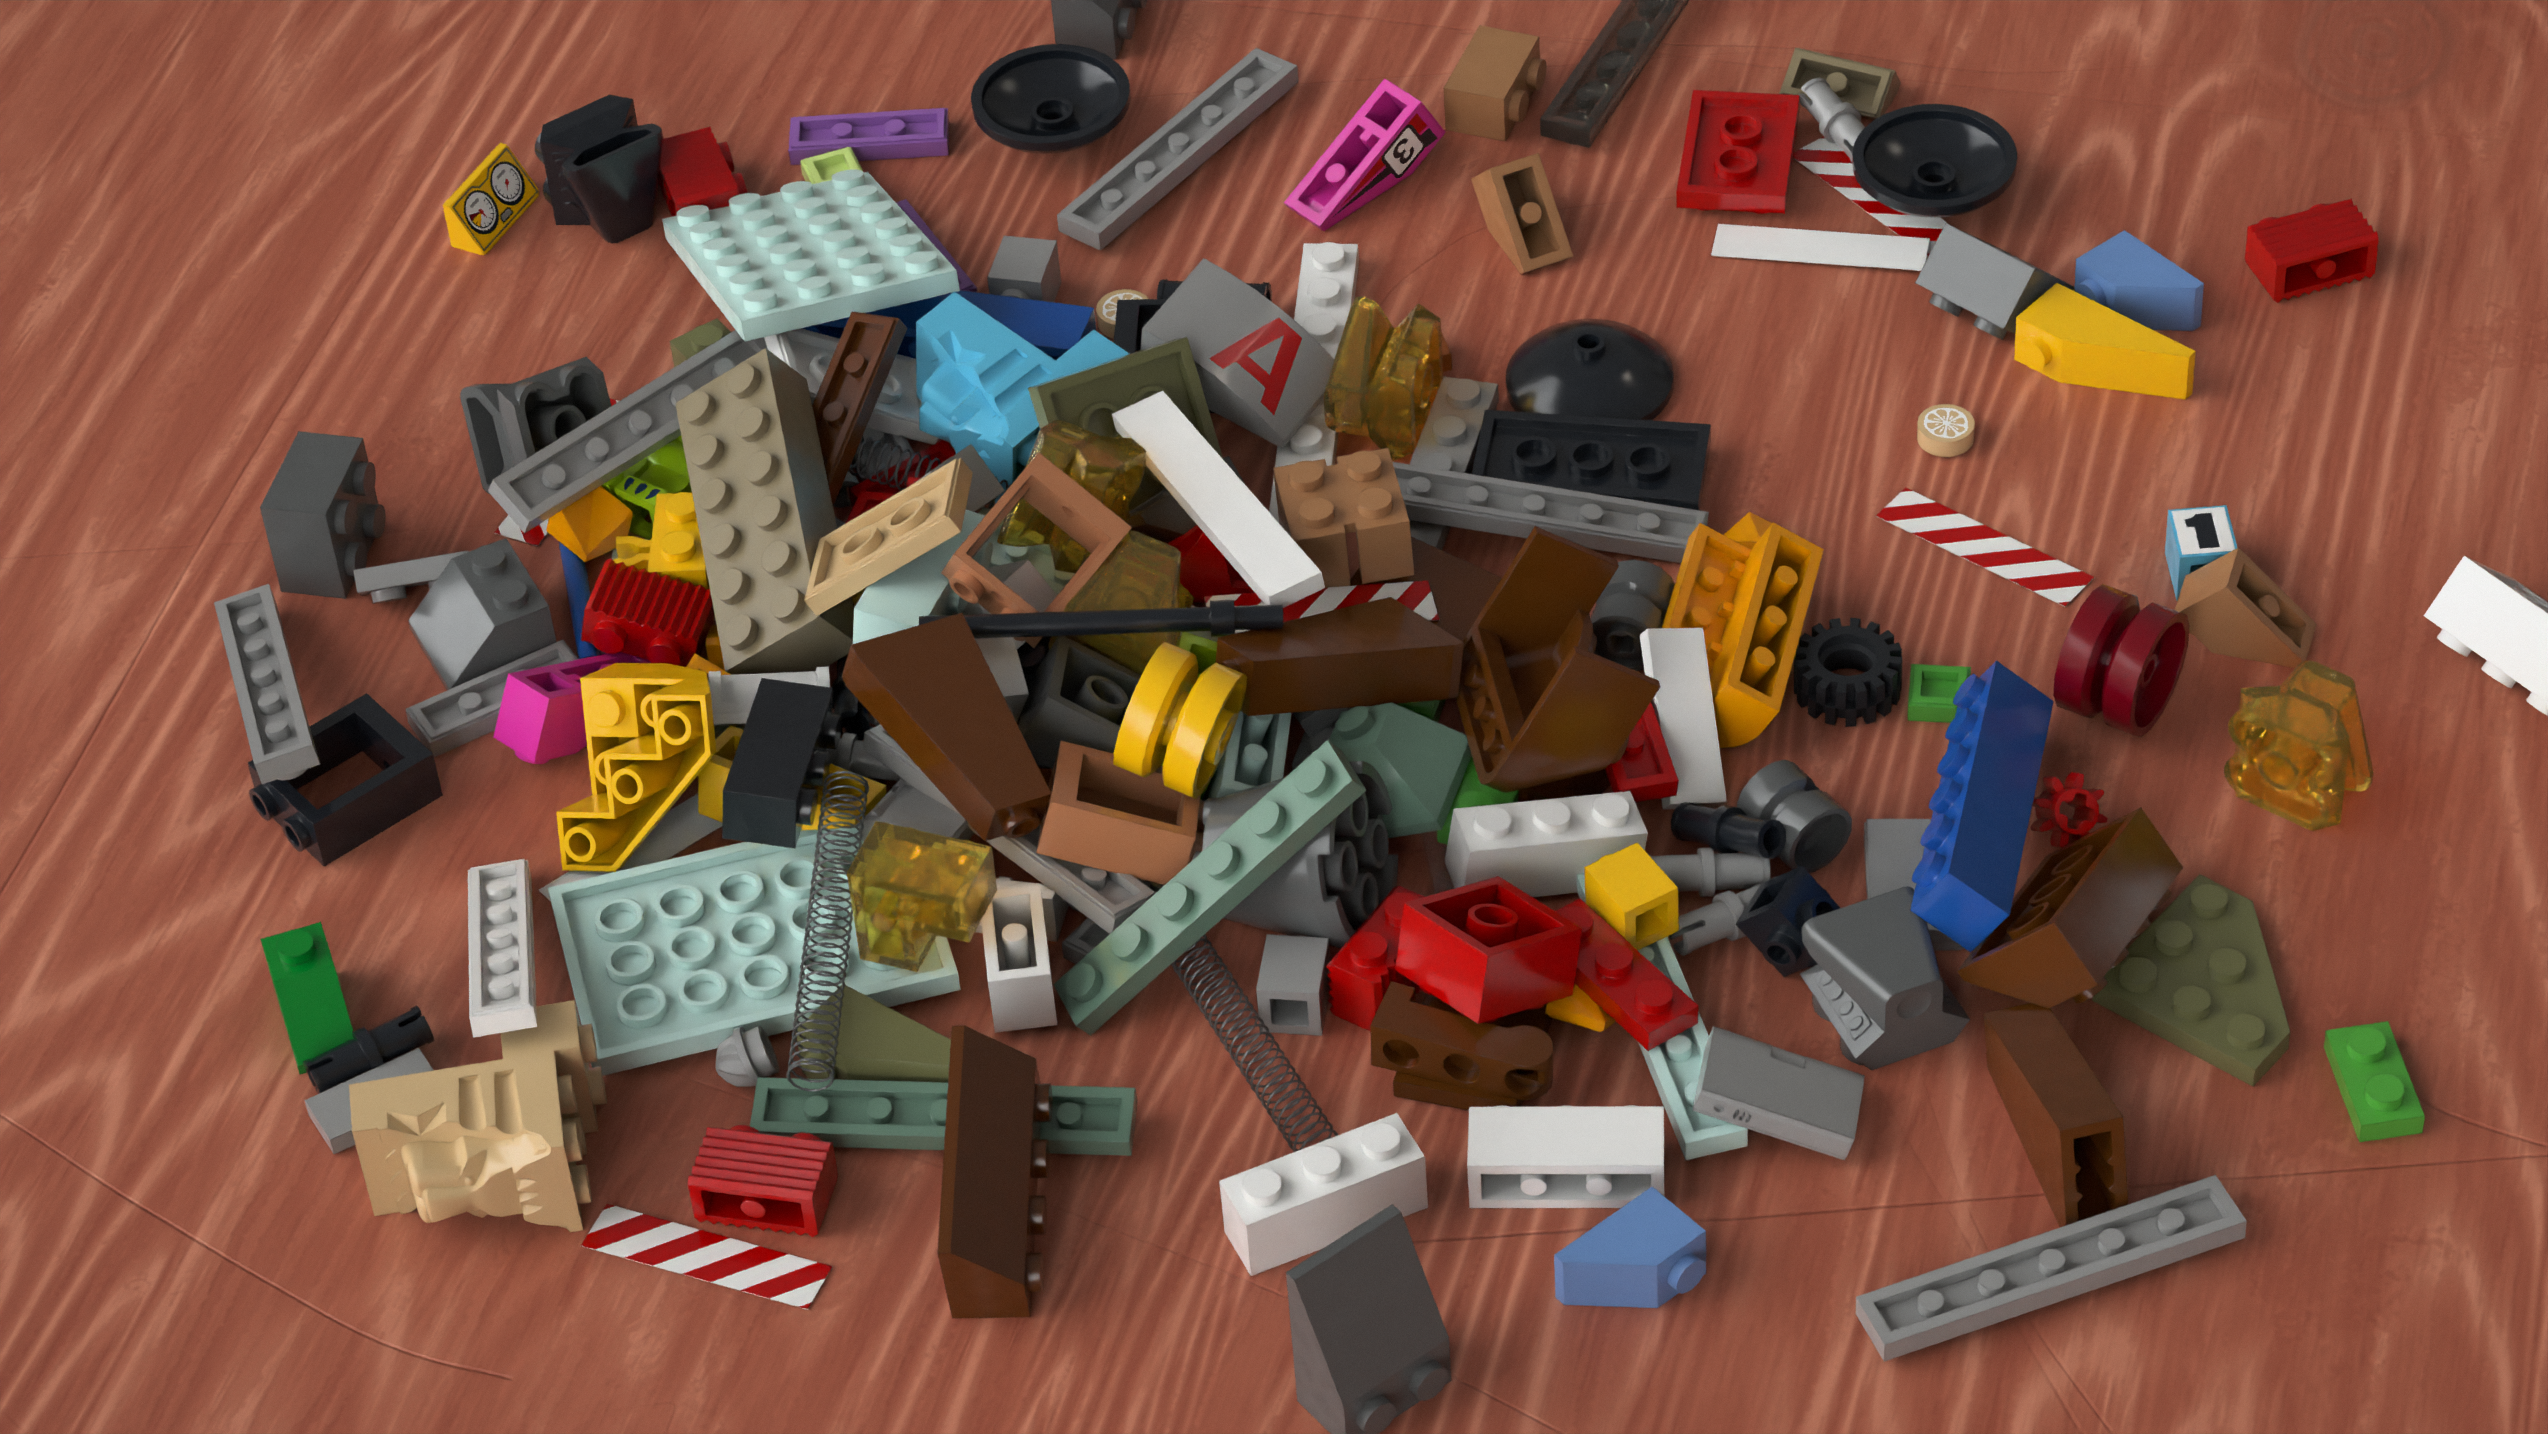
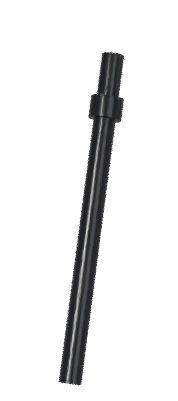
M1234 600L1210 601V607L964 615L975 639L1211 631V637H1223L1235 634V630L1283 629V604L1234 606ZM952 615L919 616V625Z

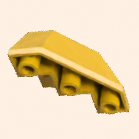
M614 663L580 678L592 795L556 811L562 870L604 872L620 870L716 754L711 691L706 671L668 663Z

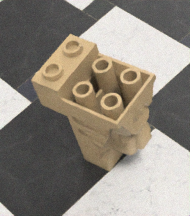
M575 1000L536 1006L537 1027L501 1033L503 1059L349 1084L352 1134L374 1216L397 1212L406 1214L417 1208L424 1222L433 1223L465 1212L481 1218L488 1214L504 1217L523 1213L524 1221L538 1225L560 1226L567 1228L570 1232L583 1230L580 1204L592 1202L587 1166L586 1164L576 1166V1161L582 1160V1155H587L584 1133L598 1131L595 1105L607 1104L601 1066L589 1068L590 1062L598 1061L592 1024L580 1025Z

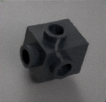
M1800 866L1762 883L1735 925L1758 948L1764 958L1783 977H1786L1807 967L1811 968L1817 965L1802 941V927L1804 923L1813 917L1840 909V907L1806 869Z

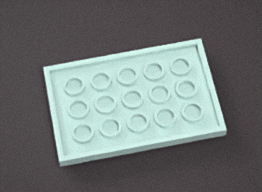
M861 170L840 171L832 176V180L816 184L807 181L788 183L780 188L781 192L764 196L756 193L739 194L729 199V206L709 210L705 205L687 206L678 210L677 216L662 219L666 240L744 342L847 318L851 312L868 313L960 291L957 270L870 173H863Z
M855 827L851 829H828L829 831H848L852 834H856L858 832V830ZM824 829L822 830V834L828 833ZM801 830L795 849L741 842L548 887L581 1025L592 1024L598 1061L591 1062L592 1067L601 1066L604 1076L716 1049L719 1044L733 1034L734 1029L743 1027L748 1031L761 1026L767 1036L793 1030L818 830ZM836 833L839 835H849L845 833ZM832 834L825 836L828 840H845L851 843L858 841L855 837L844 838ZM823 838L820 840L821 843L827 842ZM862 840L861 856L859 858L860 865L858 867L859 874L857 876L858 883L856 885L857 891L854 896L855 903L852 914L853 921L851 924L852 930L847 960L848 967L845 971L847 975L844 980L845 985L887 1007L961 990L958 970L937 905L934 901L923 861L872 846ZM834 842V843H838V844H847V843H842V842ZM831 843L823 845L829 850L843 849L849 852L857 850L853 846L840 847ZM822 847L819 849L821 853L826 851ZM833 851V852H836V853H846V852H840V851ZM829 852L823 854L827 859L840 858L848 861L855 859L852 855L838 856ZM821 856L818 858L819 862L825 860ZM828 861L822 863L826 868L837 867L848 871L854 868L851 864L837 865ZM818 866L817 870L820 871L823 870V868ZM828 871L820 873L824 877L834 876L847 880L853 878L849 873L835 874ZM817 875V876H816V879H817V880H820V879H822V877H820L819 875ZM827 880L819 882L824 887L838 886L845 889L852 887L848 882L833 883ZM818 884L815 886L816 890L822 888ZM825 889L818 891L823 896L835 895L843 898L851 896L848 892H831ZM817 894L814 895L815 899L820 897ZM824 898L817 901L821 905L831 904L843 908L850 905L846 901L833 902ZM816 903L812 905L813 908L819 907ZM824 908L816 910L821 915L834 914L841 917L848 915L844 910L831 911ZM814 912L811 914L813 918L818 916ZM822 917L815 919L820 924L830 923L839 926L848 924L844 920H829ZM813 921L810 923L811 927L817 925ZM814 928L818 933H833L839 936L846 934L843 929ZM812 931L809 932L810 936L816 935ZM820 936L812 938L818 943L829 942L837 945L845 943L840 938L827 939ZM811 940L808 942L809 946L815 944ZM818 945L812 947L816 952H832L837 955L844 952L840 948H825ZM810 950L807 951V955L813 954ZM819 955L810 957L816 962L827 961L835 964L843 962L838 957L826 958ZM808 959L805 961L807 965L813 963ZM816 964L809 966L814 971H829L835 974L842 971L838 967H823ZM806 969L804 973L809 974L811 971ZM817 974L808 976L814 981L823 980L832 983L840 981L836 976L824 977ZM806 978L803 980L804 984L811 982ZM814 983L807 985L812 990H825L832 993L838 989L836 986H821ZM804 987L802 989V992L807 993L809 992V990L805 989ZM814 993L805 995L811 1000H827L830 997ZM804 997L801 999L802 1003L808 1001ZM808 1003L804 1006L813 1010L818 1009L821 1005ZM803 1007L799 1009L801 1013L807 1011ZM809 1012L803 1015L808 1018L813 1013ZM802 1017L798 1018L799 1022H803L806 1020Z

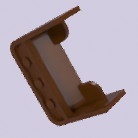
M1536 526L1462 641L1464 642L1459 693L1458 697H1456V702L1480 783L1503 793L1601 771L1610 763L1618 762L1626 750L1630 733L1661 687L1659 681L1594 654L1597 637L1593 633V624L1589 613L1618 569L1617 560Z

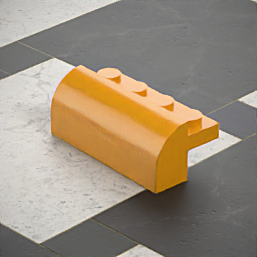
M1774 522L1752 549L1699 523L1688 538L1662 628H1703L1720 748L1735 747L1752 741L1763 732L1779 713L1824 551L1823 548Z

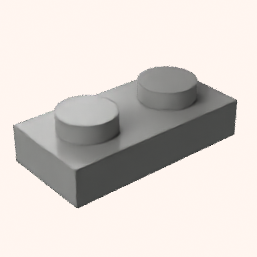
M469 551L353 570L357 593L360 595L371 594L372 602L375 604L407 598V587L428 584L430 590L451 559Z

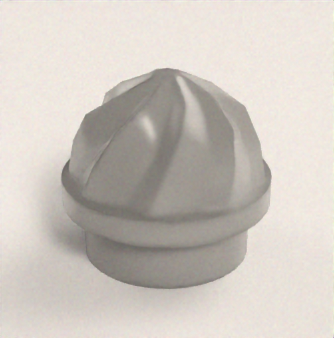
M761 1026L748 1031L743 1027L734 1029L733 1034L718 1045L716 1071L719 1076L733 1086L756 1087L757 1077H769L779 1072L776 1054L767 1034Z

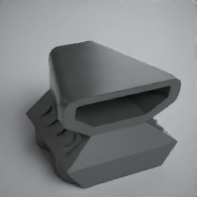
M587 357L515 383L474 384L461 390L460 399L483 489L490 494L488 489L494 478L611 407L604 374Z
M1909 886L1807 920L1802 927L1803 944L1817 963V965L1800 973L1812 992L1814 1011L1821 1018L1831 1022L1839 1033L1842 1054L1849 1061L1858 1065H1864L1870 1070L1952 1043L1970 1020L1940 975L1927 922L1910 911L1915 890Z

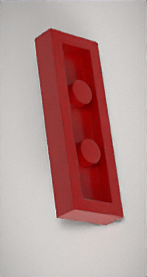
M1579 898L1556 910L1557 913L1583 928L1574 983L1647 1051L1698 1024L1699 1005Z

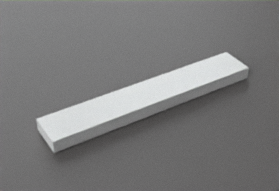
M1164 391L1158 392L1112 414L1116 431L1265 605L1283 604L1284 608L1325 588L1322 572Z
M525 859L471 867L468 870L469 1019L473 1038L537 1027L532 878L529 862Z

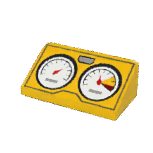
M500 143L443 204L452 247L479 255L487 254L538 198L539 191L535 183L507 144Z

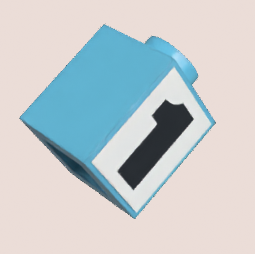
M2227 505L2168 510L2165 556L2176 601H2178L2186 575L2238 548Z

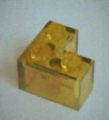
M875 821L847 871L860 959L918 972L937 935L970 942L997 892L992 847L969 840H960L919 831L911 827H901Z

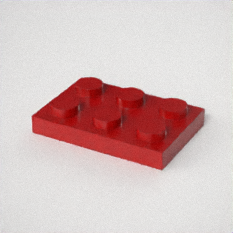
M1693 90L1676 190V208H1690L1702 211L1727 210L1746 211L1757 214H1785L1799 119L1800 95Z

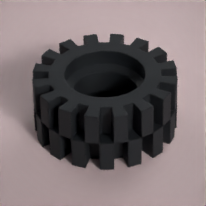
M1840 618L1830 620L1828 630L1819 623L1812 627L1811 636L1804 633L1799 638V646H1797L1794 656V694H1797V702L1801 708L1808 706V715L1817 719L1822 713H1825V723L1834 726L1837 718H1846L1845 727L1856 726V718L1863 717L1867 725L1876 722V711L1885 717L1891 712L1892 704H1898L1902 688V649L1899 642L1894 643V635L1889 630L1880 634V625L1874 622H1870L1866 629L1861 628V619L1850 618V626H1841ZM1850 668L1865 673L1845 676L1835 674L1832 671Z

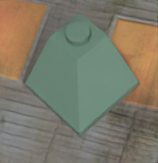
M1386 703L1369 707L1357 706L1347 711H1341L1328 740L1342 750L1348 761L1368 762L1380 774L1387 788L1393 808L1390 814L1383 815L1388 838L1442 830L1472 757L1465 734L1395 703Z

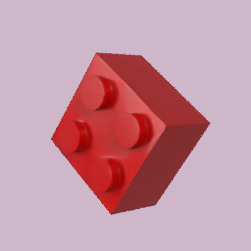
M1497 876L1405 902L1395 970L1419 985L1423 992L1436 996L1459 1011L1462 1016L1468 1017L1477 1024L1484 1022L1492 1023L1500 1017L1527 1009H1539L1546 1003L1573 995L1583 928Z

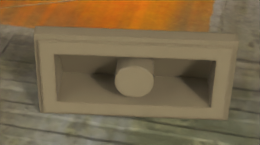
M1795 47L1779 94L1798 95V93H1804L1811 100L1801 88L1809 80L1820 77L1827 81L1830 88L1843 102L1851 103L1861 114L1862 118L1875 120L1886 113L1898 93L1901 83L1895 70Z

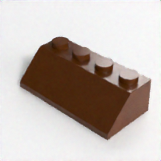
M2140 807L2046 855L2013 898L2010 915L1971 952L1957 972L1965 982L2048 1009L2070 998H2073L2077 1004L2082 1003L2095 996L2107 985L2108 981L2104 976L2110 969L2128 956L2129 950L2126 946L2130 940L2140 935L2149 927L2151 922L2147 917L2151 911L2161 906L2170 898L2172 893L2168 888L2183 869V866Z
M952 1026L937 1250L952 1318L1031 1317L1032 1292H1043L1044 1286L1042 1252H1034L1035 1235H1045L1047 1228L1045 1195H1037L1038 1178L1049 1177L1048 1139H1040L1041 1122L1052 1121V1087L1050 1083H1040L1036 1058L967 1026Z

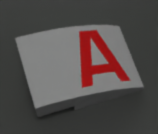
M1205 258L1201 260L1142 328L1141 350L1177 338L1187 337L1208 409L1281 448L1286 445L1341 379L1343 369L1332 356L1287 313L1257 290Z

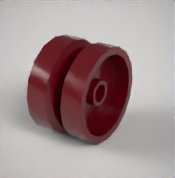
M2104 584L2093 590L2075 616L2059 655L2054 676L2053 692L2057 707L2088 718H2093L2102 711L2107 726L2142 737L2152 729L2162 715L2182 671L2189 642L2190 625L2187 615L2153 602L2141 610L2137 596Z

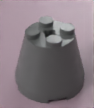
M1349 761L1367 791L1223 919L1289 936L1300 935L1329 938V946L1342 948L1389 892L1397 886L1398 855H1388V833L1383 821V815L1390 814L1393 808L1387 788L1378 771L1368 762ZM1284 778L1220 798H1208L1203 806V824L1205 829L1202 851ZM1202 851L1195 852L1193 859L1196 858Z

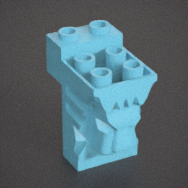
M954 291L916 322L917 398L922 403L919 408V429L949 442L956 453L972 444L998 481L1007 480L1009 486L1017 479L1038 452L1049 460L1028 388L1130 353L1093 329L1061 357L1054 360ZM1003 482L1001 486L1006 491V483ZM1005 491L995 498V503H997ZM1023 498L1014 508V519L1018 516L1022 508V504L1024 502ZM1026 502L1024 512L1033 506Z

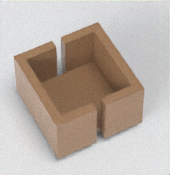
M1388 448L1358 451L1350 455L1338 456L1336 465L1327 466L1325 459L1300 461L1292 465L1273 468L1279 523L1322 572L1325 588L1351 586L1346 533L1356 532L1362 584L1414 575L1410 520Z

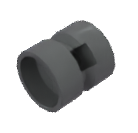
M1640 560L1618 562V569L1598 598L1591 614L1593 633L1597 637L1594 654L1632 670L1641 671L1644 670L1640 634L1646 629L1662 628L1675 583L1672 577L1662 568L1652 563Z
M1788 760L1775 761L1760 769L1745 785L1737 802V808H1741L1747 816L1769 820L1774 819L1783 824L1786 831V842L1778 857L1792 870L1803 866L1808 873H1813L1825 867L1840 853L1852 831V818L1849 813L1827 792L1821 791L1802 769Z

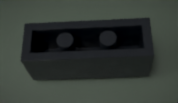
M761 678L723 789L722 838L796 848L802 826H812L815 819L818 801V790L815 789V786L824 787V780L829 773L830 752L827 749L836 750L840 741L842 714L833 713V688Z

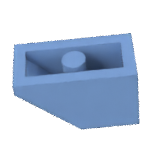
M2127 231L2120 232L2076 259L2075 292L2152 330L2194 331L2201 326L2204 283Z
M1650 1187L1554 1255L1555 1297L1564 1305L1659 1308L1678 1293L1683 1294L1692 1290L1706 1274V1231L1654 1187Z

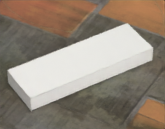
M1703 628L1646 629L1640 634L1645 675L1658 680L1661 686L1651 703L1679 780L1677 796L1661 798L1663 810L1676 809L1677 806L1684 802L1694 803L1702 807L1719 808L1727 803L1704 630Z

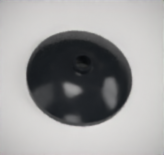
M1048 44L1018 50L991 64L976 80L971 93V104L977 125L995 141L1016 150L1047 154L1075 150L1105 136L1125 116L1129 108L1131 95L1129 80L1125 71L1109 56L1083 46Z
M1922 104L1891 111L1868 124L1855 141L1852 166L1855 178L1860 186L1871 197L1885 206L1913 216L1951 217L1977 210L1992 202L2007 190L2016 174L2017 149L2006 129L1982 113L1954 105Z
M1604 319L1572 320L1540 331L1525 341L1514 352L1508 363L1505 377L1506 393L1511 406L1516 412L1653 420L1668 404L1674 388V371L1671 359L1656 340L1632 326Z

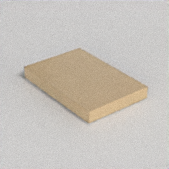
M962 458L954 459L819 539L804 600L816 616L961 532L973 472Z

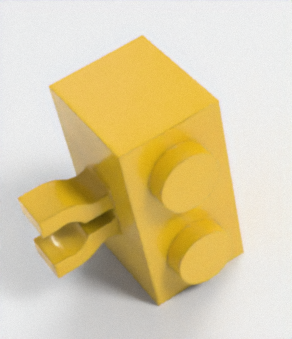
M692 492L657 494L651 540H644L635 536H616L618 558L613 559L616 564L623 562L627 567L634 565L638 570L645 568L650 574L657 572L661 577L668 575L672 580L679 578L683 583L690 581L694 586L702 585L706 590L710 589Z

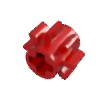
M2070 772L2066 777L2064 786L2057 777L2044 776L2043 785L2046 790L2039 797H2034L2032 806L2035 807L2038 820L2032 823L2030 829L2037 832L2053 831L2050 838L2051 846L2062 848L2068 844L2070 834L2076 841L2090 834L2088 831L2096 823H2106L2108 820L2106 816L2099 813L2097 802L2104 795L2103 789H2082L2084 774ZM2062 802L2075 807L2072 818H2068L2065 814L2060 813Z

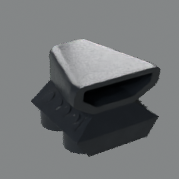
M607 95L543 124L542 132L535 142V153L537 158L545 165L547 178L543 185V195L553 206L556 225H590L608 243L621 242L649 229L653 225L663 134L661 127L656 124L638 126L633 99Z

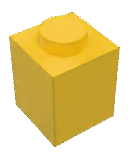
M1638 842L1616 853L1605 855L1596 862L1584 867L1585 903L1635 949L1640 950L1679 931L1678 887Z

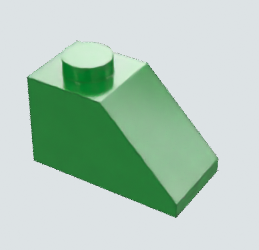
M321 922L261 939L299 1074L307 1073L303 1061L319 1056L353 1039V1028Z

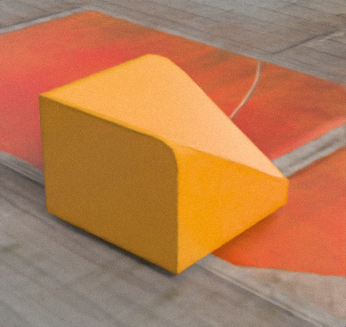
M599 486L551 516L548 520L546 531L581 560L587 562L616 549V536H628L633 513L629 507L604 487Z

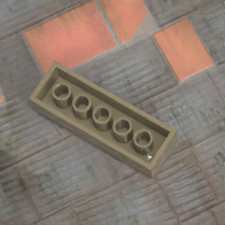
M764 348L675 403L724 668L731 675L816 671L817 667H827L849 653L850 646L853 644L854 607L852 597L847 598L818 616L814 614L804 601L819 539L836 530L837 524L807 379L767 348Z

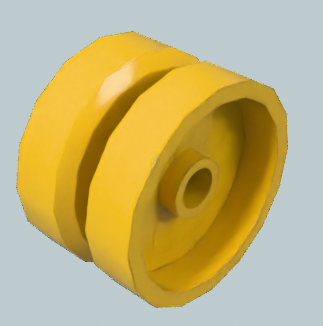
M1164 642L1157 648L1149 660L1128 704L1114 749L1113 765L1147 778L1163 763L1162 776L1164 786L1197 799L1213 777L1230 741L1242 707L1247 676L1215 662L1198 677L1197 656L1187 650Z

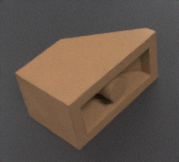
M1539 153L1490 168L1471 179L1488 231L1520 274L1573 257Z
M2240 548L2186 575L2175 607L2176 611L2187 615L2190 625L2189 633L2194 635L2212 653L2298 668L2305 664L2316 628V623Z

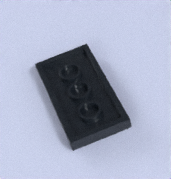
M1485 410L1472 474L1700 510L1711 444V424Z

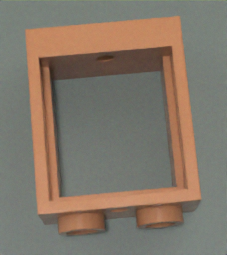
M1038 452L956 550L941 574L949 579L951 588L958 596L969 603H979L991 614L1039 612L973 559L1022 498L1091 553L1044 612H1064L1132 528ZM1044 636L1013 638L1017 641H1026L1035 648Z
M1060 741L1048 783L1051 797L1041 822L1037 854L1113 873L1130 874L1137 879L1165 885L1192 861L1195 852L1202 851L1204 835L1203 806L1205 801L1200 800V796L1194 799L1164 786L1163 766H1160L1147 778H1143L1113 765V753Z

